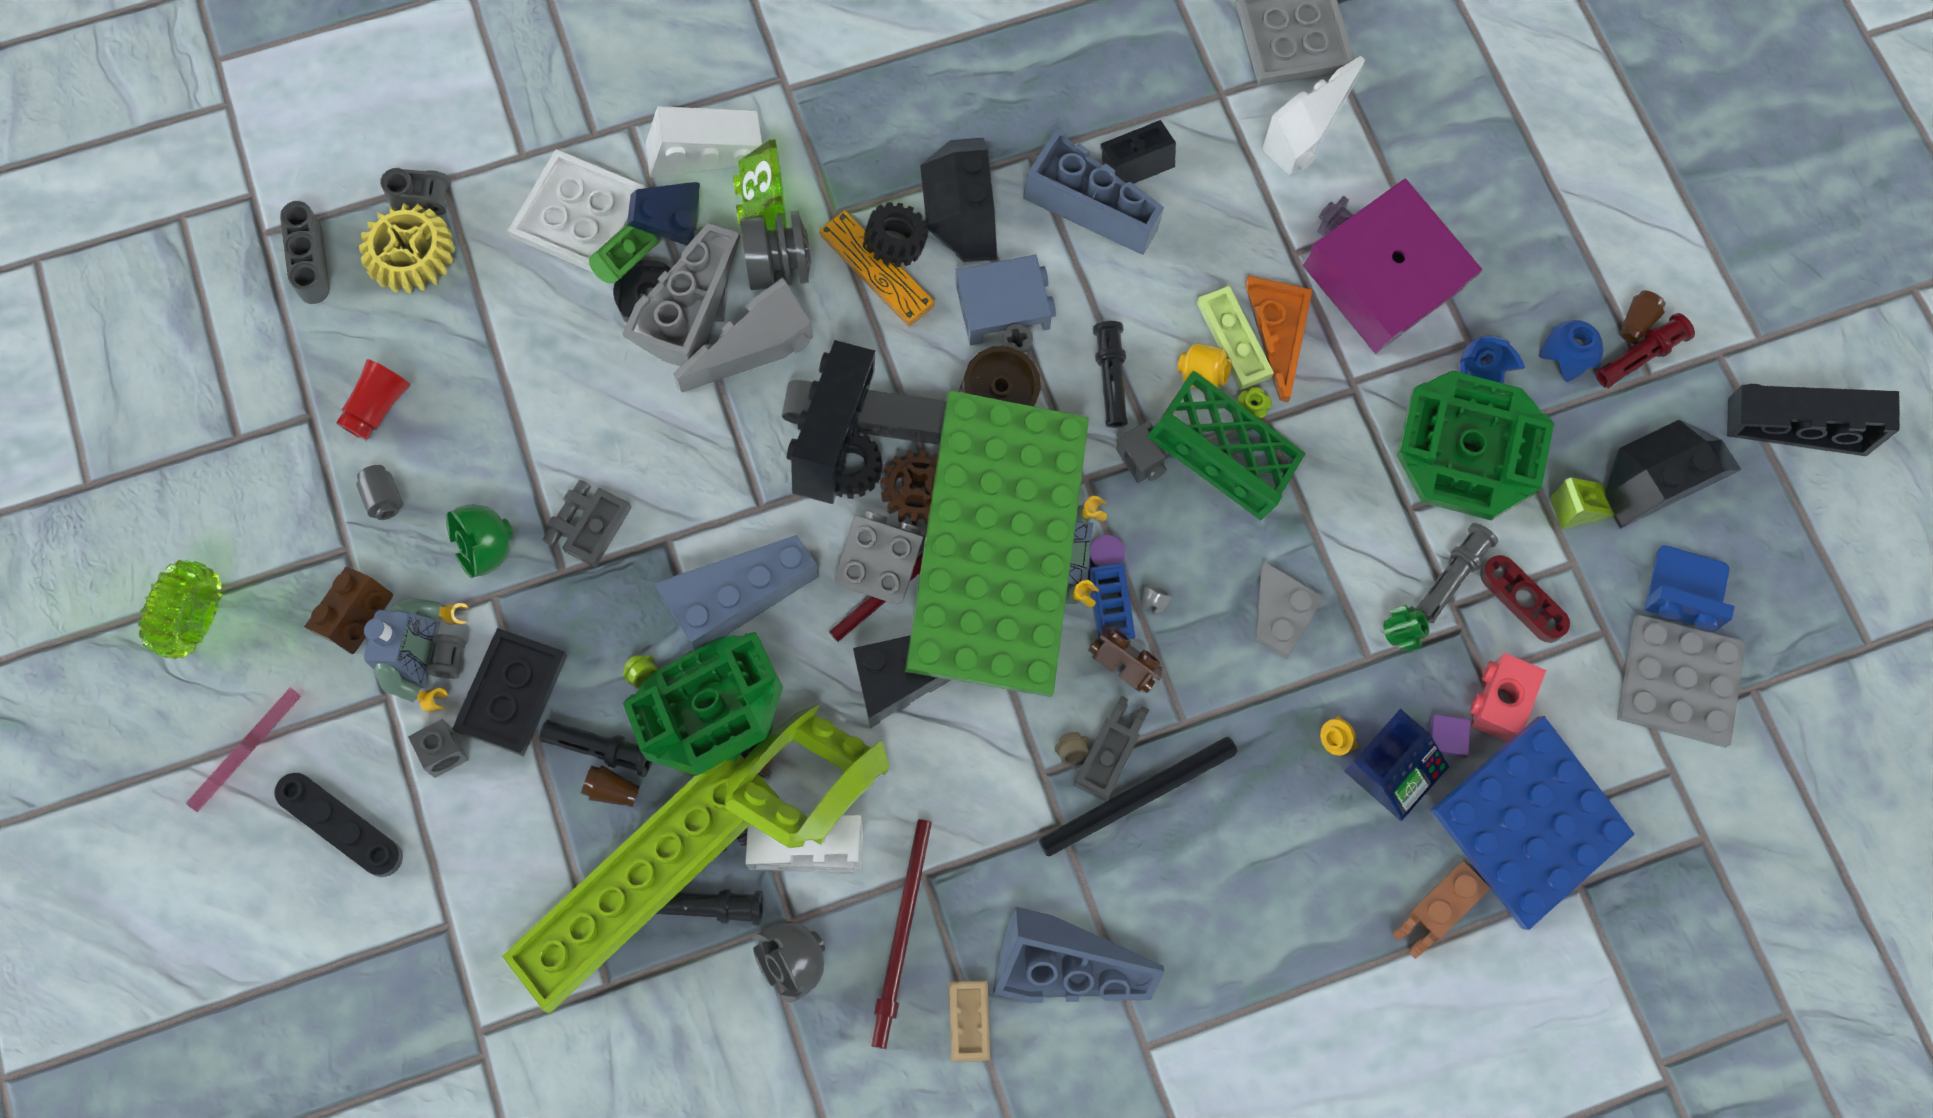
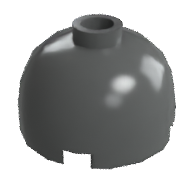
M790 921L779 922L753 936L752 940L759 942L757 946L753 947L757 964L770 986H773L777 981L784 990V992L779 994L783 1000L790 1003L795 1002L817 986L824 971L825 962L822 952L825 951V946L821 937L815 931L810 932L804 926Z

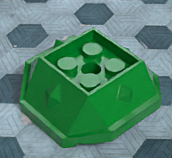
M1452 370L1413 388L1397 457L1422 503L1492 521L1535 495L1542 488L1554 422L1545 413L1542 414L1535 402L1522 388ZM1463 443L1473 445L1476 452L1467 450Z
M756 632L745 633L744 636L718 637L658 669L641 684L635 695L631 694L623 702L639 749L646 760L698 776L724 761L737 762L742 751L771 735L774 713L783 685Z

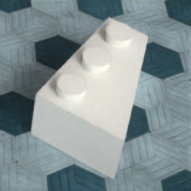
M657 106L645 143L650 178L755 164L762 148L757 111Z

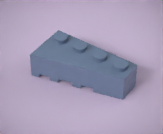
M1057 127L1027 173L1023 199L1144 255L1158 231L1164 207L1133 183L1122 181L1115 175L1116 170L1106 163L1101 165L1089 156L1090 151L1080 143L1076 146L1066 138L1067 133Z

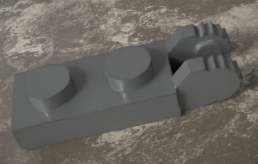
M1123 696L1120 697L1110 719L1107 718L1073 784V786L1107 802L1140 736L1138 732L1149 712V709L1142 706L1133 719L1134 723L1131 729L1119 724L1118 721L1125 713L1129 700Z

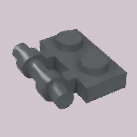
M578 480L574 489L568 490L563 500L565 503L558 515L551 517L547 524L548 531L542 540L546 544L555 547L561 536L567 537L562 547L564 552L596 568L632 507L629 502L601 488H598L592 499H590L586 495L591 486L583 480ZM583 510L584 512L575 526L569 524L576 511Z

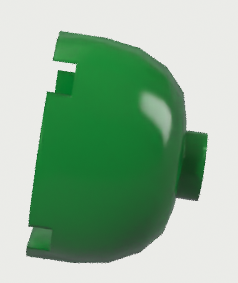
M470 504L447 512L446 526L451 543L455 541L461 553H456L455 555L464 572L470 578L489 574L498 569L508 556L510 550L509 540L513 538V531L509 521L506 518L501 519L493 509L483 505Z

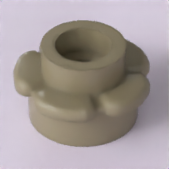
M1069 732L1059 738V743L1056 744L1054 750L1060 756L1062 763L1075 764L1087 758L1090 752L1088 748L1090 740L1086 736L1081 737L1078 732Z

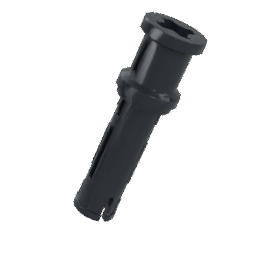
M1104 321L1093 326V334L1097 336L1098 345L1095 361L1101 366L1106 413L1105 423L1110 428H1119L1128 424L1122 364L1126 359V352L1122 349L1121 333L1124 331V326L1118 321ZM1113 381H1114V388H1115V399H1116V402H1115V403H1114V399H1113V388H1112V382H1113Z
M549 719L544 722L540 731V742L604 760L605 764L611 768L621 766L637 771L638 776L645 777L652 765L651 761L646 760L638 744L626 741L625 737L621 735L613 736L612 738L604 737Z
M723 889L718 894L679 892L656 914L717 917V921L723 924L729 923L730 920L752 921L753 925H760L763 916V891H755L754 894L732 893L730 889Z

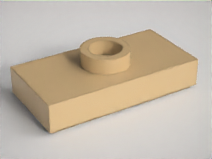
M987 981L949 982L951 1062L990 1061Z

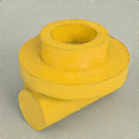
M1341 715L1327 721L1322 726L1320 732L1321 742L1329 753L1341 756L1349 754L1360 747L1356 741L1353 727L1343 720Z

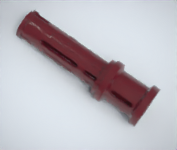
M1681 313L1673 314L1669 318V322L1663 326L1650 329L1643 341L1623 352L1603 367L1598 368L1595 371L1596 379L1604 388H1610L1613 384L1656 356L1665 357L1669 355L1673 347L1682 341L1688 342L1695 337L1692 323Z

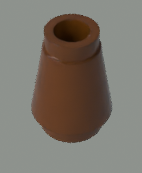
M1643 290L1639 295L1634 296L1619 335L1630 343H1638L1640 338L1664 315L1665 311L1663 308L1666 305L1664 299L1656 293Z
M591 765L581 794L589 796V801L633 807L640 786L633 784V782L603 765L600 768Z

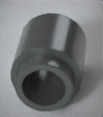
M372 465L362 469L357 474L358 481L356 486L368 516L378 520H387L396 516L403 502L392 474L386 471L382 465Z

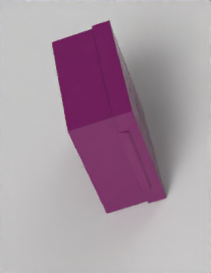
M1406 178L1315 242L1310 249V255L1302 265L1375 354L1462 291L1470 281L1483 271Z

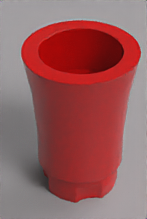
M366 359L360 377L341 410L343 413L336 424L352 435L367 441L372 431L377 430L395 402L411 386L410 383L385 366Z

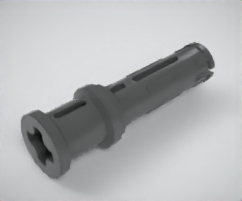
M1472 523L1469 526L1467 537L1460 546H1455L1451 551V561L1438 577L1424 599L1415 608V611L1421 610L1425 614L1429 623H1434L1437 620V617L1461 586L1466 576L1480 568L1482 557L1490 547H1495L1499 542L1497 536L1485 526L1477 523Z

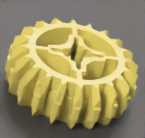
M403 203L401 210L398 211L390 206V213L385 216L377 212L378 221L376 223L367 221V227L370 231L361 233V239L364 243L358 245L359 252L362 255L360 258L362 265L367 269L369 277L374 281L376 280L379 286L384 289L389 286L396 294L403 287L405 292L411 295L415 286L424 291V284L429 281L437 285L435 277L437 274L447 276V270L444 265L453 264L451 253L455 252V246L452 242L453 235L450 229H447L444 219L440 216L437 217L430 208L424 211L423 207L417 203L411 210L409 205ZM401 243L404 244V246H405L407 249H403V247L401 246ZM408 248H411L414 254H412L408 250Z

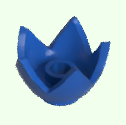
M1569 320L1551 328L1552 333L1544 342L1539 357L1559 361L1561 373L1566 382L1577 378L1590 367L1594 369L1600 367L1604 352L1603 340L1595 327L1581 320ZM1574 339L1581 340L1583 345L1577 344Z
M1493 335L1481 336L1472 340L1464 349L1460 359L1461 373L1499 383H1504L1506 371L1525 368L1519 353L1510 345V341Z

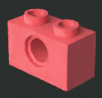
M1503 653L1495 662L1489 661L1482 676V681L1487 682L1482 694L1477 693L1470 708V713L1474 714L1470 726L1505 742H1509L1526 727L1546 670L1507 653ZM1498 690H1503L1510 695L1511 704H1506L1500 700Z

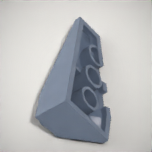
M1015 907L1003 935L993 994L1028 1003H1042L1043 997H1066V1002H1079V996H1101L1105 1001L1151 1000L1163 976L1164 966L1053 915Z

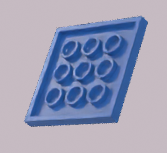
M1545 716L1536 717L1431 809L1432 813L1521 929L1530 930L1635 835Z

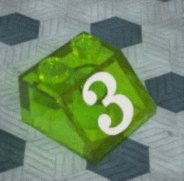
M772 139L738 161L739 174L733 175L735 195L742 196V204L736 205L738 225H741L740 218L763 215L768 231L775 230L776 214L782 213L784 228H787L776 139Z

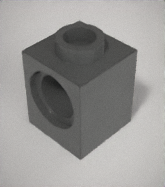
M444 719L408 736L423 769L434 778L469 761L455 731L452 730V727Z

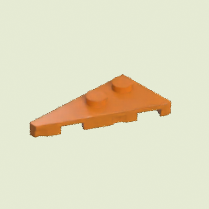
M1248 275L1245 287L1267 360L1274 372L1272 377L1279 400L1289 402L1313 290Z

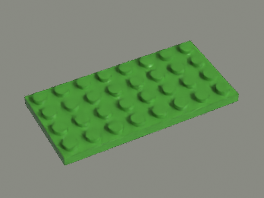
M949 390L946 399L905 672L1046 697L1054 695L1089 417Z

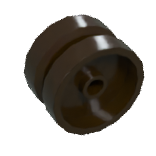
M993 346L979 352L969 362L958 392L1034 407L1041 390L1040 374L1034 362L1022 351L1008 346Z

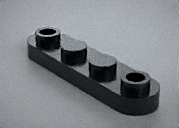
M289 773L278 781L274 791L277 803L367 872L377 877H387L399 869L403 859L402 850L399 845L313 780L301 773ZM294 785H298V793L293 797H289V789ZM379 850H384V859L380 862H375V853Z

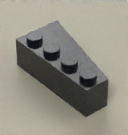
M834 340L830 353H823L819 366V373H822L820 380L812 382L808 397L811 404L808 410H802L798 421L799 436L797 439H791L787 450L786 458L791 460L792 494L834 504L837 494L835 490L836 475L842 476L848 451L847 442H853L859 415L855 411L862 412L875 371V350Z
M1746 384L1741 385L1728 398L1727 437L1868 456L1900 431L1899 391Z

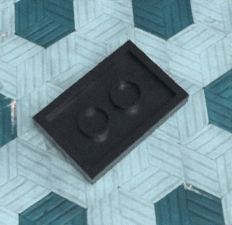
M497 628L452 730L461 735L524 757L567 658L565 651Z

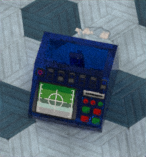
M1400 708L1344 772L1396 818L1402 821L1444 774L1449 765L1430 733Z

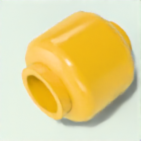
M1196 343L1190 347L1187 353L1183 352L1178 361V372L1182 373L1183 382L1194 370L1219 389L1220 386L1227 384L1231 374L1232 360L1227 358L1224 349Z

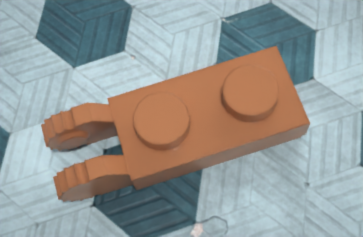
M1462 861L1408 913L1410 916L1392 933V936L1397 941L1404 939L1418 923L1427 934L1422 939H1419L1409 952L1416 959L1434 941L1440 940L1491 888Z

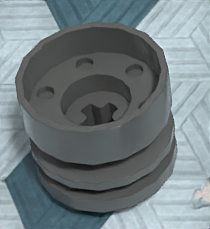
M799 211L790 212L791 228H784L782 213H777L775 230L769 231L763 215L740 218L751 291L767 289L774 284V272L782 271L783 278L788 286L792 285L790 273L792 269L799 270L801 284L809 283L811 256L807 229H805L799 216Z

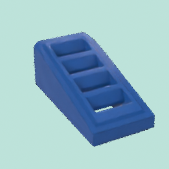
M1117 563L1089 568L1087 580L1100 589L1099 592H1090V597L1096 602L1092 608L1099 641L1102 642L1100 633L1101 628L1105 624L1124 621L1125 627L1115 629L1124 633L1129 639H1135L1124 564ZM1116 579V583L1098 584L1101 581ZM1118 592L1119 594L1118 598L1101 600L1100 595ZM1118 607L1122 609V612L1103 615V610Z

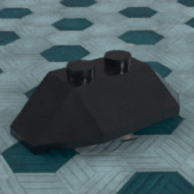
M984 138L950 140L920 165L925 218L928 224L927 229L945 246L955 252L956 256L963 262L996 260L995 208L988 149Z
M1677 420L1617 450L1607 487L1605 488V496L1614 513L1613 518L1621 529L1739 472L1741 468L1723 440L1682 420Z

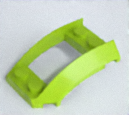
M819 704L798 711L771 732V735L767 736L765 740L761 741L749 753L726 784L725 809L788 848L803 847L805 841L813 840L821 845L825 841L827 834L848 808L874 784L875 779L880 774L885 775L890 768L882 740L870 748L861 739L850 736L835 727L831 721L818 717L816 712ZM792 740L845 771L809 817L802 814L796 807L788 805L768 793L765 788L752 783V780L762 768Z

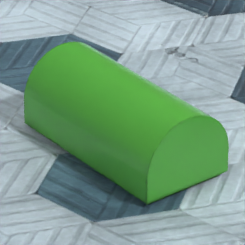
M626 224L590 256V267L599 279L606 283H614L660 241L654 234Z

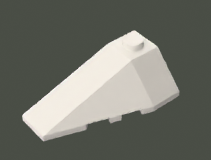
M1362 56L1338 69L1328 83L1324 79L1320 80L1315 84L1314 90L1309 95L1302 91L1272 115L1262 151L1289 176L1299 168L1305 170L1315 160V152L1359 78L1365 62Z

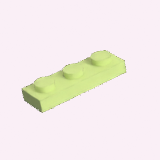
M1230 285L1198 297L1197 305L1218 347L1224 349L1227 358L1232 360L1231 373L1240 391L1271 379L1274 372Z

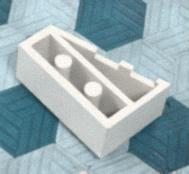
M842 815L821 845L813 840L805 841L803 847L795 848L784 846L750 825L747 832L745 864L749 870L862 873L864 827L861 815Z

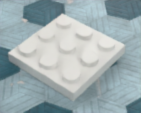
M555 149L508 229L509 236L593 272L589 264L590 256L627 224L630 194L636 189H643L646 186Z

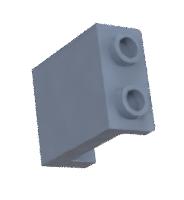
M1037 254L956 269L955 285L969 345L983 343V334L1006 330L1012 324H1022L1024 327L1041 324L1043 330L1050 329L1051 317H1056V308L1053 297H1047L1045 287L1048 286V275L1045 266H1039Z

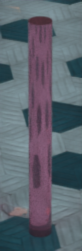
M289 687L190 797L186 804L194 811L199 812L302 696Z

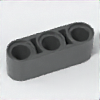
M292 201L283 207L280 214L287 276L289 283L304 302L317 304L327 298L330 290L322 227L311 208L305 202ZM309 250L306 254L301 255L304 251ZM313 280L312 283L304 286L308 281Z

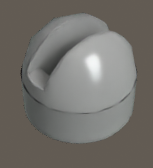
M1146 584L1141 594V606L1147 611L1150 605L1154 606L1152 614L1161 613L1169 605L1172 595L1159 587Z

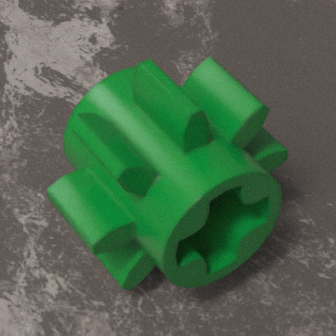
M1407 604L1390 609L1392 617L1385 620L1383 624L1388 642L1392 646L1398 645L1400 650L1405 648L1406 652L1423 647L1421 639L1428 636L1430 631L1425 614L1421 610L1415 611L1413 606L1408 608Z

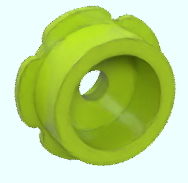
M1251 387L1249 391H1242L1237 399L1241 406L1259 419L1264 418L1267 415V410H1270L1272 406L1271 398L1265 395L1264 391L1258 387ZM1256 401L1258 404L1253 406L1251 402Z
M635 655L631 657L624 666V680L635 688H640L641 684L653 672L658 670L654 665L655 659L651 655L645 657Z

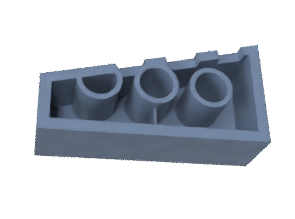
M795 535L653 583L692 648L696 650L718 637L728 635L812 582L819 575L816 562L798 536Z

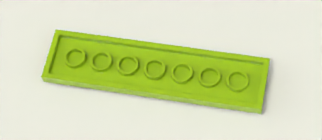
M741 755L737 762L724 761L698 776L695 775L502 955L503 959L543 1011L550 1014L751 825L725 809L726 784L734 771L743 762L744 758ZM757 774L752 783L765 788L768 793L779 798L776 792Z

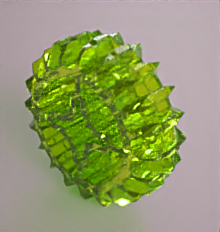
M178 560L174 564H169L165 572H160L157 582L151 584V591L145 597V605L140 610L142 618L139 620L138 626L141 627L139 638L142 639V645L165 658L183 659L188 653L192 654L196 649V645L203 643V637L208 633L215 614L220 609L218 602L222 598V594L219 592L222 586L218 574L213 572V569L206 567L205 564L188 560Z

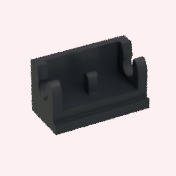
M1161 120L1100 144L1102 165L1106 163L1116 170L1115 175L1125 183L1131 182L1134 184L1175 167L1176 142Z

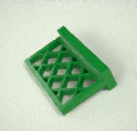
M1194 370L1189 374L1159 421L1147 435L1150 440L1260 521L1278 505L1283 497L1281 495L1306 454ZM1194 385L1202 391L1206 401L1193 402L1190 387ZM1225 408L1229 411L1234 422L1222 423L1218 409ZM1208 409L1212 423L1200 424L1196 410ZM1187 410L1191 425L1185 424L1174 416V411ZM1246 429H1253L1259 433L1262 443L1250 444ZM1237 430L1241 444L1228 445L1224 431ZM1215 431L1219 446H1215L1205 439L1203 432ZM1274 450H1282L1292 458L1291 462L1279 465ZM1265 451L1269 465L1257 466L1253 452ZM1243 452L1248 467H1243L1235 461L1231 453ZM1272 473L1276 487L1273 489L1262 481L1260 474Z

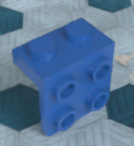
M1661 546L1656 553L1644 611L1658 614L1667 619L1695 625L1700 629L1718 630L1732 620L1735 607L1723 603L1730 570L1728 564L1671 546Z

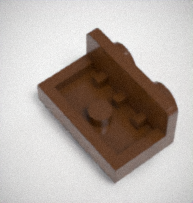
M345 567L341 574L334 579L332 587L321 603L315 607L304 627L312 633L335 643L346 652L354 654L366 638L364 635L365 625L368 621L374 619V615L378 610H385L393 598V593L372 577Z

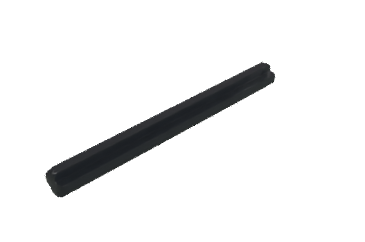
M1225 737L1042 836L1039 839L1041 849L1046 856L1058 853L1234 757L1238 752L1236 745L1230 737Z

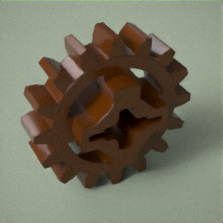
M921 449L919 456L914 457L911 450H907V459L902 460L898 456L894 457L895 468L885 466L884 473L887 478L880 479V488L885 490L881 492L882 502H889L887 505V512L889 514L898 511V522L901 523L909 517L914 526L917 525L918 519H924L927 525L938 453H935L931 458H927L925 449ZM900 477L902 479L903 486H901L899 488V492L896 493L895 485ZM912 484L916 485L917 488L912 490ZM925 486V492L924 490L921 491V489L919 488Z

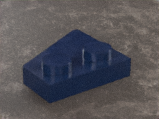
M690 182L636 189L630 194L627 225L687 246L694 239L700 183Z

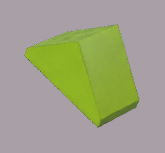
M1571 477L1565 480L1550 497L1561 530L1614 516L1606 499L1602 483Z

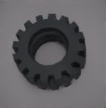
M892 202L886 203L885 207L882 204L877 206L876 211H872L865 229L864 244L867 245L866 250L868 253L874 252L873 258L877 261L880 258L883 259V264L888 266L890 262L894 263V267H900L901 263L908 266L911 265L912 261L916 262L924 249L929 231L926 220H922L923 215L920 212L915 214L913 207L908 206V208H904L903 203L899 202L897 206H893ZM886 230L900 232L907 239L894 238L886 233Z
M856 431L852 443L847 442V453H855L862 456L865 461V467L860 473L853 476L836 475L835 490L837 491L836 496L842 497L843 494L847 495L848 499H854V494H858L859 497L865 496V491L869 490L871 492L875 488V483H879L881 478L882 458L878 445L875 441L871 442L870 436L867 434L860 436L859 431Z

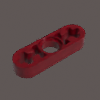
M1503 555L1494 556L1482 567L1480 577L1483 584L1538 639L1543 642L1553 643L1560 640L1569 631L1570 619L1566 612L1509 557ZM1500 567L1505 570L1503 577L1494 578L1492 575L1494 571ZM1514 580L1518 582L1509 592L1505 590ZM1517 591H1528L1534 598V605L1529 608L1519 605L1516 600ZM1542 606L1544 610L1534 618L1532 614ZM1553 618L1558 624L1555 626V629L1549 631L1545 628L1547 621Z

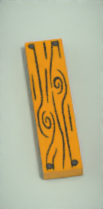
M845 210L819 230L820 236L908 327L935 307V301L901 267H894V263L891 262L889 266L883 264V259L880 258L877 261L873 258L874 252L868 253L866 250L867 245L864 244L865 230Z

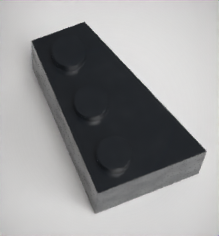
M911 635L853 648L870 729L894 712L908 707L911 702L926 693H931L951 681L944 678L905 672Z

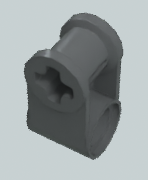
M392 168L382 175L380 185L390 206L396 210H401L403 203L409 205L412 210L418 203L423 207L424 211L430 208L436 215H443L447 210V205L444 202L446 190L451 187L452 180L448 175L438 171ZM405 187L402 191L394 192L398 188Z

